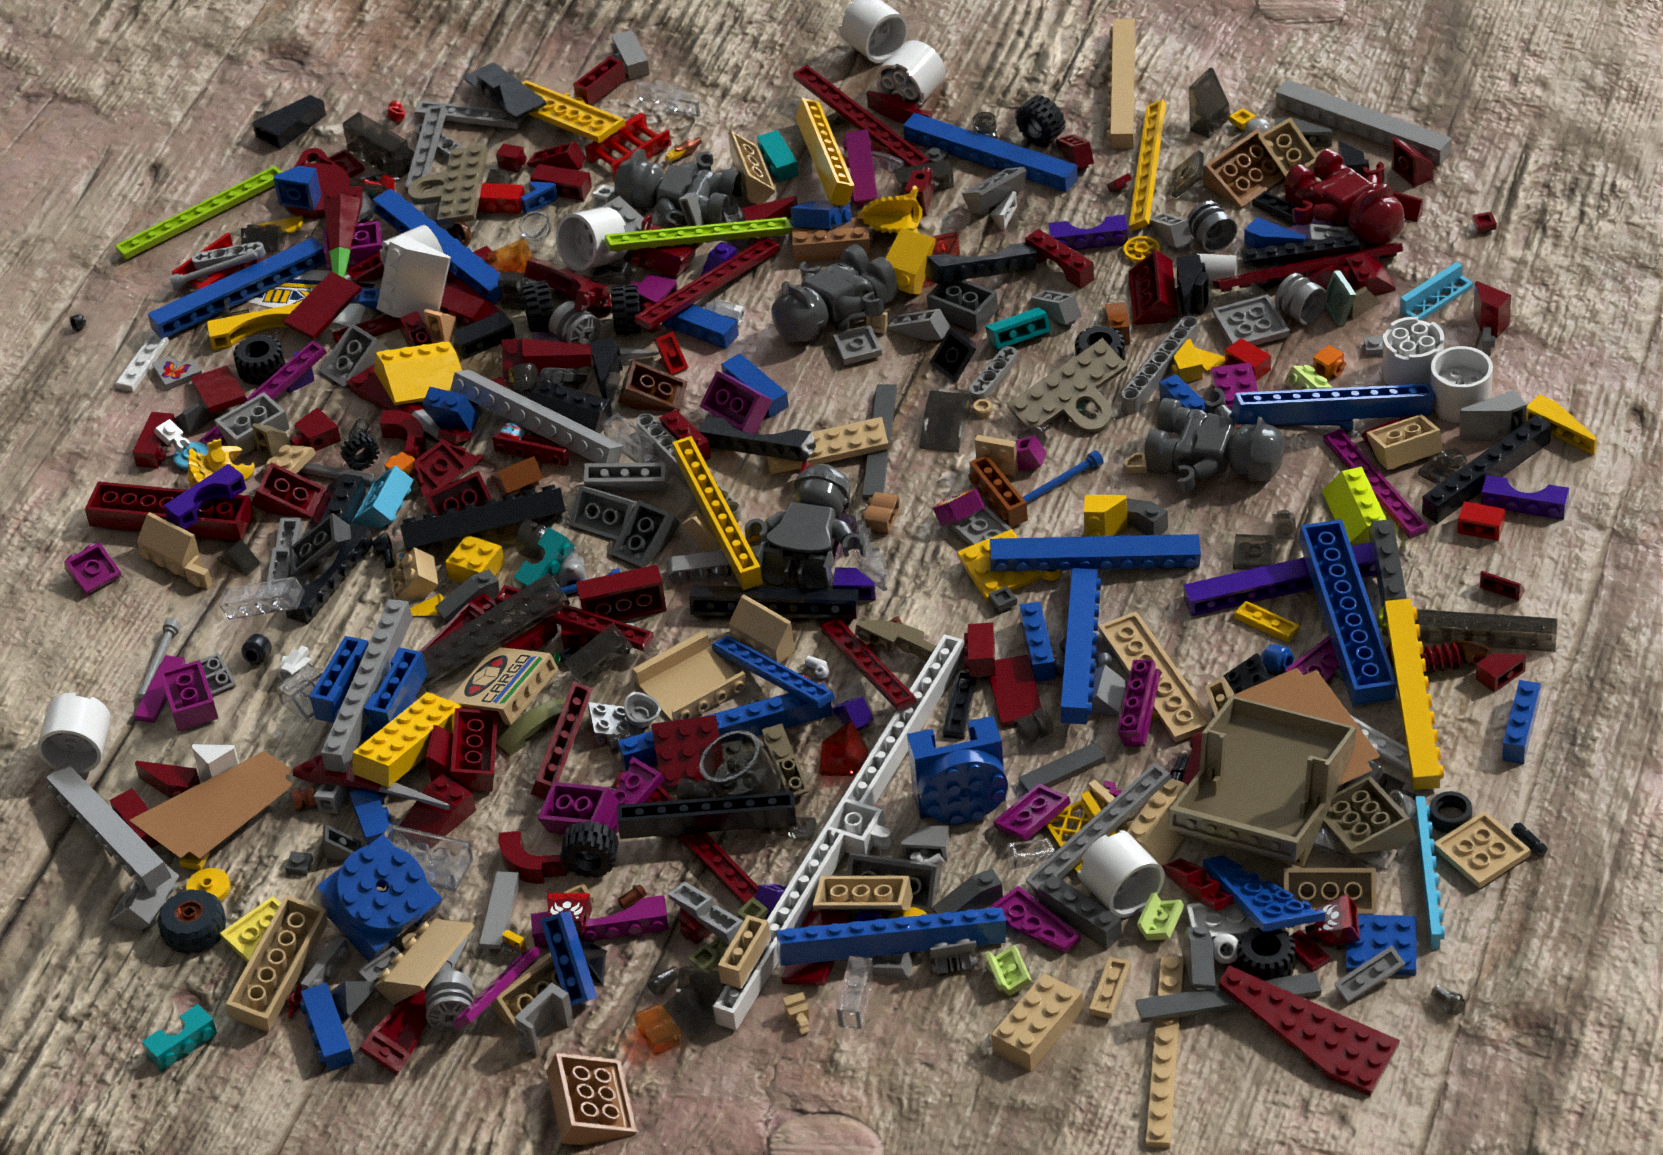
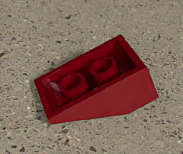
M271 462L251 504L269 513L311 519L326 488Z
M442 773L427 785L422 793L449 804V810L416 801L399 825V829L426 848L431 849L476 811L473 794Z

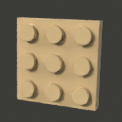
M1483 811L1434 842V850L1479 889L1528 858L1531 850L1486 811Z

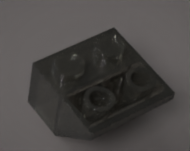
M267 224L265 228L258 225H247V228H241V245L261 242L265 252L283 251L287 231L281 229V226Z

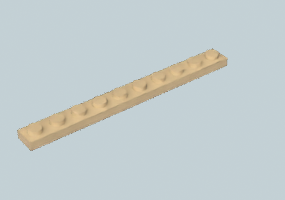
M1161 956L1158 996L1182 993L1183 957ZM1180 1017L1156 1021L1146 1147L1170 1148Z

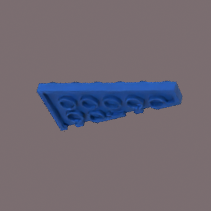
M1224 855L1203 859L1202 867L1205 868L1214 880L1219 882V885L1226 893L1233 895L1234 901L1263 932H1272L1281 928H1293L1297 925L1325 920L1326 912L1321 909L1315 911L1310 908V903L1306 901L1299 902L1293 899L1294 894L1269 880L1265 882L1259 880L1258 874L1243 871L1242 865Z

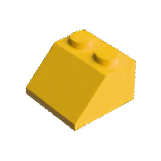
M1085 495V537L1116 536L1127 528L1126 495Z

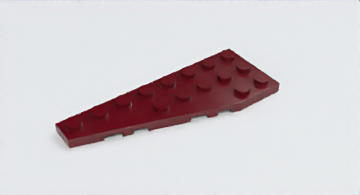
M1228 966L1219 981V988L1238 1004L1242 1003L1251 1011L1250 1014L1256 1019L1260 1018L1265 1022L1269 1030L1292 1049L1296 1048L1310 1064L1314 1063L1321 1069V1073L1327 1078L1370 1097L1399 1046V1039L1232 966Z

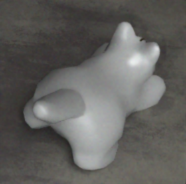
M573 547L571 554L560 566L558 571V586L560 587L568 586L572 581L588 580L586 570L584 569V559L578 558L576 547Z

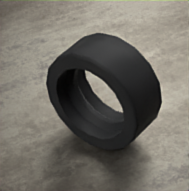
M1448 791L1437 794L1429 805L1430 822H1432V826L1443 833L1448 834L1472 819L1471 801L1468 797L1458 792ZM1445 807H1455L1463 811L1464 814L1457 818H1446L1440 815L1438 811Z

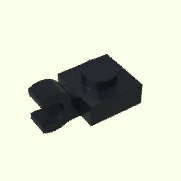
M1383 773L1378 785L1395 803L1400 798L1414 804L1417 795L1403 789L1405 782L1388 773Z

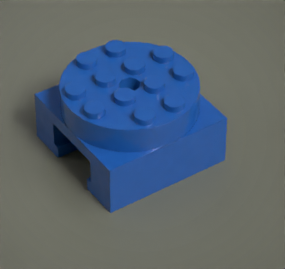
M349 636L343 638L309 696L315 719L330 723L335 722L368 647V640ZM401 647L397 649L390 661V671L378 692L371 694L364 707L365 714H368L370 718L360 740L371 738L416 701L415 696L427 677L422 652Z
M994 716L967 721L970 741L936 748L933 729L907 734L912 793L920 819L931 817L939 822L959 825L974 820L979 821L995 810L1002 801H1006L1008 781L1003 766L1002 741Z
M384 834L368 846L353 852L338 870L316 886L312 896V901L318 907L327 909V917L368 962L392 947L391 942L413 924L418 927L435 914L443 899L427 882L425 873L418 861L405 850L394 846ZM377 887H382L383 889L386 887V892L378 891Z

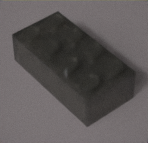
M360 112L342 123L343 134L347 143L346 148L350 154L357 156L363 162H367L375 169L391 177H398L400 179L410 171L412 162L407 140Z

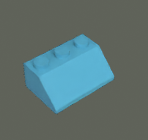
M394 465L373 481L351 523L381 529L387 524L391 525L397 518L396 512L404 504L403 499L411 491L410 486L413 479Z

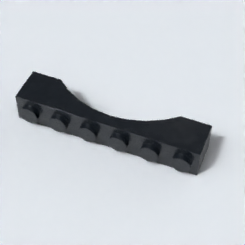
M1023 242L1010 244L1004 250L986 256L932 255L927 256L925 274L936 284L1035 270L1038 252L1028 243Z
M708 416L698 429L709 441V448L806 462L816 448L812 431L792 429L776 434H751L734 428L725 418Z
M349 523L351 539L346 545L339 548L337 557L331 567L315 581L295 589L284 602L287 618L309 624L316 617L318 611L328 602L334 591L349 576L351 570L361 561L364 554L371 549L373 540L370 529Z

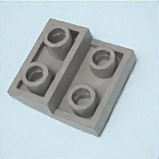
M219 652L200 660L212 696L236 686Z

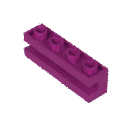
M867 129L845 133L846 140H843L844 151H848V157H845L846 167L850 168V176L854 183V189L850 197L851 203L855 202L857 209L864 208V203L878 199L870 136Z
M1133 660L1117 731L1124 746H1146L1161 675L1159 670L1155 669L1156 664L1154 660Z

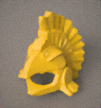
M913 186L910 194L875 199L869 202V205L864 206L863 211H858V218L863 219L864 224H869L870 228L876 231L881 230L882 233L888 231L890 234L893 232L898 234L901 227L918 232L917 227L922 218V208L916 199L919 188ZM912 207H913V220H912V217H911Z
M221 439L207 443L208 453L206 456L202 453L197 454L192 448L188 450V482L190 488L227 464H230L242 473L244 481H247L254 473L255 466L253 462L249 466L243 463L240 465L232 463L243 449L237 446H222Z

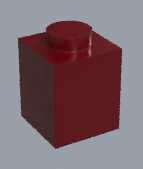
M503 143L496 154L498 169L519 173L527 160L524 148Z

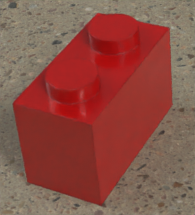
M1240 338L1225 349V365L1251 362L1255 381L1271 371V355L1243 338Z
M1464 501L1458 517L1457 533L1499 541L1505 524V509Z

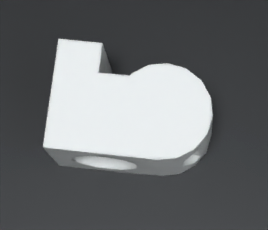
M602 185L593 193V209L601 208L615 199L614 187Z

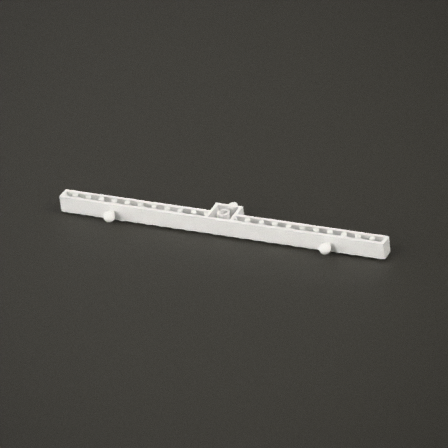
M945 634L941 638L910 688V691L916 696L917 703L896 711L766 920L769 923L771 939L742 989L726 985L714 1004L716 1024L733 1030L738 1029L779 962L777 930L800 928L813 906L821 876H831L846 852L850 854H869L872 847L879 849L891 847L890 830L885 828L883 809L876 808L874 805L908 751L907 734L918 732L922 729L955 675L956 670H958L965 656L963 639Z

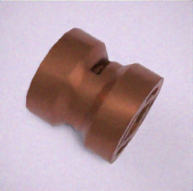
M314 785L308 786L303 790L299 788L292 789L295 810H301L305 806L310 808L317 807L314 798Z

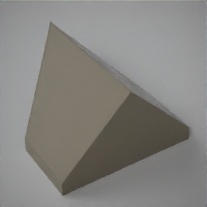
M1366 287L1355 290L1356 297L1348 317L1353 320L1381 303V301L1370 293Z

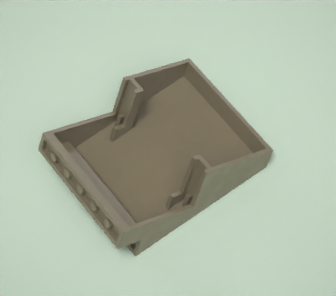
M1231 696L1202 732L1200 771L1169 809L1168 828L1177 830L1179 835L1304 868L1354 750L1357 727Z

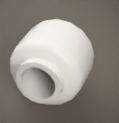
M1222 933L1212 940L1213 955L1218 962L1230 964L1238 959L1237 945L1240 944L1235 936L1229 933Z

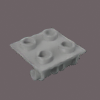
M588 702L592 731L595 734L594 740L598 744L605 743L608 736L621 738L634 736L633 727L626 718L624 707Z
M962 939L957 941V944L947 945V943H939L934 945L933 948H930V963H935L931 964L932 973H937V975L949 973L947 960H949L950 971L953 972V959L956 961L957 971H960L959 958L962 970L974 969V966H978L977 957H972L975 956L976 941Z

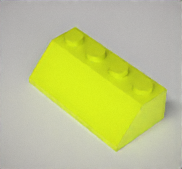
M1358 467L1341 471L1322 490L1323 497L1333 519H1342L1350 545L1356 546L1369 543L1368 531L1371 522L1386 520V517L1363 468Z

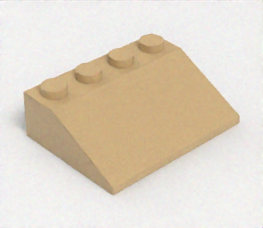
M434 919L429 923L423 922L416 930L418 934L415 937H411L403 945L404 951L397 953L391 959L392 965L389 969L385 968L377 976L379 981L374 987L392 1005L423 990L475 926L472 923Z

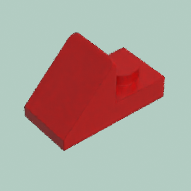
M673 332L654 339L661 355L658 361L670 375L688 368V364Z

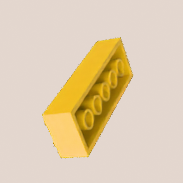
M426 692L353 751V774L389 788L426 757L433 725H438L453 734L455 708H462V705Z

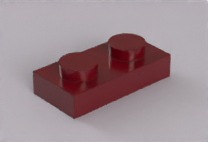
M454 426L439 430L437 438L455 445V443H463V441L471 439L472 431Z

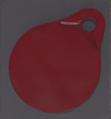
M310 148L300 155L294 167L316 168L321 197L315 210L284 207L293 215L317 219L325 217L324 188L350 187L351 183L347 172L331 161L323 150Z

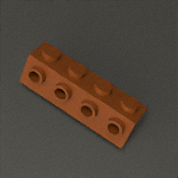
M984 455L970 461V474H968L971 484L975 485L980 495L988 500L991 509L996 510L999 518L1010 528L1028 521L1026 501L988 455Z

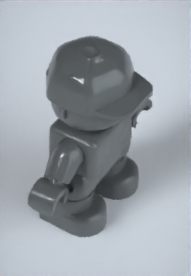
M637 149L630 159L623 161L618 167L614 180L615 198L620 196L633 209H652L656 206L657 212L666 220V228L668 229L677 228V224L686 225L687 222L678 199L687 193L696 192L704 225L720 224L722 208L729 209V200L733 201V195H742L741 172L726 169L722 174H714L711 172L713 154L705 151L696 156V163L692 161L680 165H670L664 175V171L659 164L648 162L644 149Z
M857 244L844 249L840 255L841 261L828 266L825 270H821V266L809 269L808 263L803 261L799 265L802 278L801 286L796 287L784 281L781 286V296L772 305L771 314L776 330L786 341L801 343L808 342L817 337L819 332L826 327L828 319L839 322L852 314L861 313L862 310L869 317L882 315L884 312L883 303H887L899 296L896 274L891 263L881 256L870 262L864 249Z
M1214 388L1213 390L1215 402H1209L1208 400L1204 402L1206 412L1199 409L1191 410L1182 407L1180 401L1164 397L1158 410V430L1151 429L1145 442L1144 453L1147 471L1163 475L1170 472L1179 474L1181 478L1177 480L1176 486L1177 490L1181 493L1192 491L1196 486V478L1201 480L1213 476L1215 473H1225L1229 462L1235 473L1248 476L1250 481H1265L1274 477L1282 465L1285 449L1282 433L1276 427L1265 423L1262 417H1258L1257 425L1244 424L1236 430V421L1232 411L1226 406L1225 394L1219 388ZM1167 432H1175L1180 435L1178 438H1169Z
M818 464L801 471L797 476L792 493L793 502L789 503L786 511L777 512L766 519L765 522L761 519H752L745 524L746 539H751L756 534L760 536L761 544L756 554V560L760 565L762 580L769 585L778 587L786 585L792 572L791 562L794 559L803 560L797 573L800 585L803 588L828 589L832 578L831 569L834 563L832 549L835 539L842 544L845 557L849 556L851 549H858L861 556H866L864 537L853 533L849 525L841 520L850 502V486L846 475L830 465Z

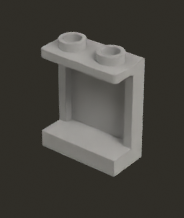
M553 983L548 985L514 1017L519 1046L524 1052L531 1053L537 1057L540 1054L537 1041L557 1022L567 1028L574 1023L569 994Z

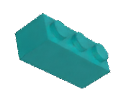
M778 130L757 136L758 144L756 145L760 150L765 165H768L771 176H774L777 182L799 176L798 162Z
M1039 307L985 325L988 342L996 349L1051 331L1048 314Z

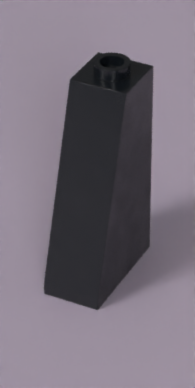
M308 95L252 122L255 137L282 149L326 116L325 104L322 99Z

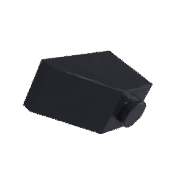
M1338 142V153L1343 157L1344 165L1352 168L1363 177V168L1369 170V160L1365 159L1364 152L1344 142Z

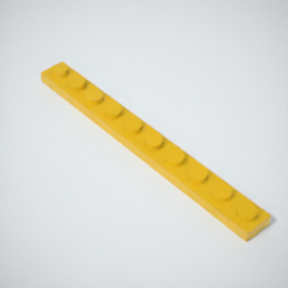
M1163 99L1146 106L1129 227L1132 231L1144 228L1150 222L1166 103Z

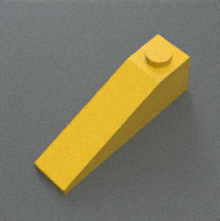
M1539 394L1527 405L1526 422L1533 416L1538 415L1552 424V436L1592 455L1596 454L1597 438L1557 402Z

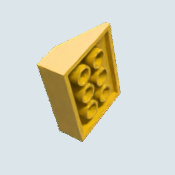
M449 341L376 352L374 372L395 405L424 401L429 387L450 391L454 373L462 371L456 351Z

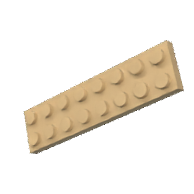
M1137 611L1098 625L1099 633L1129 676L1133 660H1154L1156 664L1155 669H1158L1161 674L1154 710L1174 742L1176 743L1196 735L1198 731L1203 732L1213 719Z

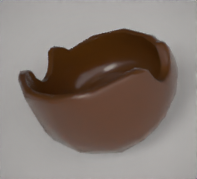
M453 222V226L445 230L467 248L472 239L470 228L464 222Z

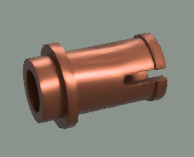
M641 884L633 885V889L617 898L622 909L626 910L647 895Z

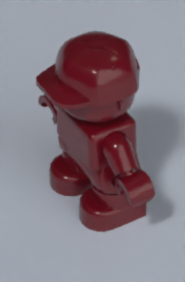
M1326 149L1317 156L1314 162V173L1309 168L1299 164L1291 168L1286 175L1285 200L1302 207V209L1298 207L1292 209V219L1297 225L1310 224L1313 221V217H1315V220L1331 221L1340 227L1349 225L1350 229L1355 234H1358L1360 241L1371 245L1391 243L1404 227L1405 219L1402 203L1394 196L1389 184L1381 186L1384 182V164L1382 162L1377 163L1376 170L1363 168L1362 177L1355 170L1344 165L1343 157L1332 149ZM1315 176L1322 180V182L1316 181Z

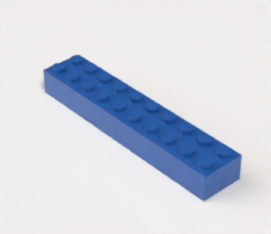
M1342 519L1301 525L1299 544L1352 706L1395 700L1397 681Z

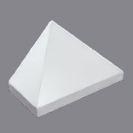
M1012 191L989 214L1001 230H1005L1017 208L1016 192Z

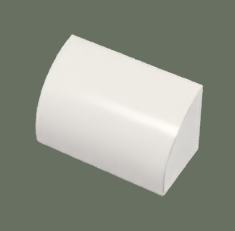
M1197 254L1200 255L1201 263L1205 262L1206 273L1209 275V285H1213V280L1237 275V256Z

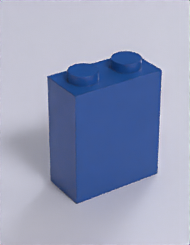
M811 200L791 207L792 226L831 229L851 221L850 203H848V206H836L829 201Z
M429 387L422 403L433 421L441 427L450 428L455 426L473 432L479 418L464 394Z

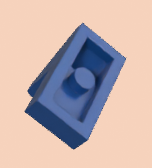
M529 182L530 192L521 196L522 209L526 215L558 200L556 184L545 182Z

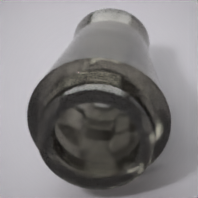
M672 966L669 969L651 975L647 981L649 990L654 995H664L676 980L681 977V972L676 966Z
M1436 985L1431 991V996L1437 1000L1448 1014L1458 1015L1463 1011L1466 1002L1461 994L1443 988L1440 985Z

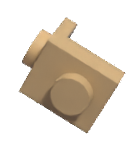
M194 556L184 567L187 580L197 587L209 589L212 586L210 572L202 567L200 557Z

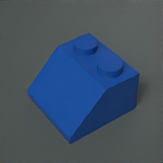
M296 166L274 176L279 205L315 210L321 197L316 168Z

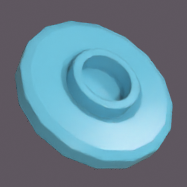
M191 442L188 448L182 445V452L179 453L176 450L173 454V460L177 467L189 470L188 450L192 448L197 454L202 453L206 456L208 448L200 442Z

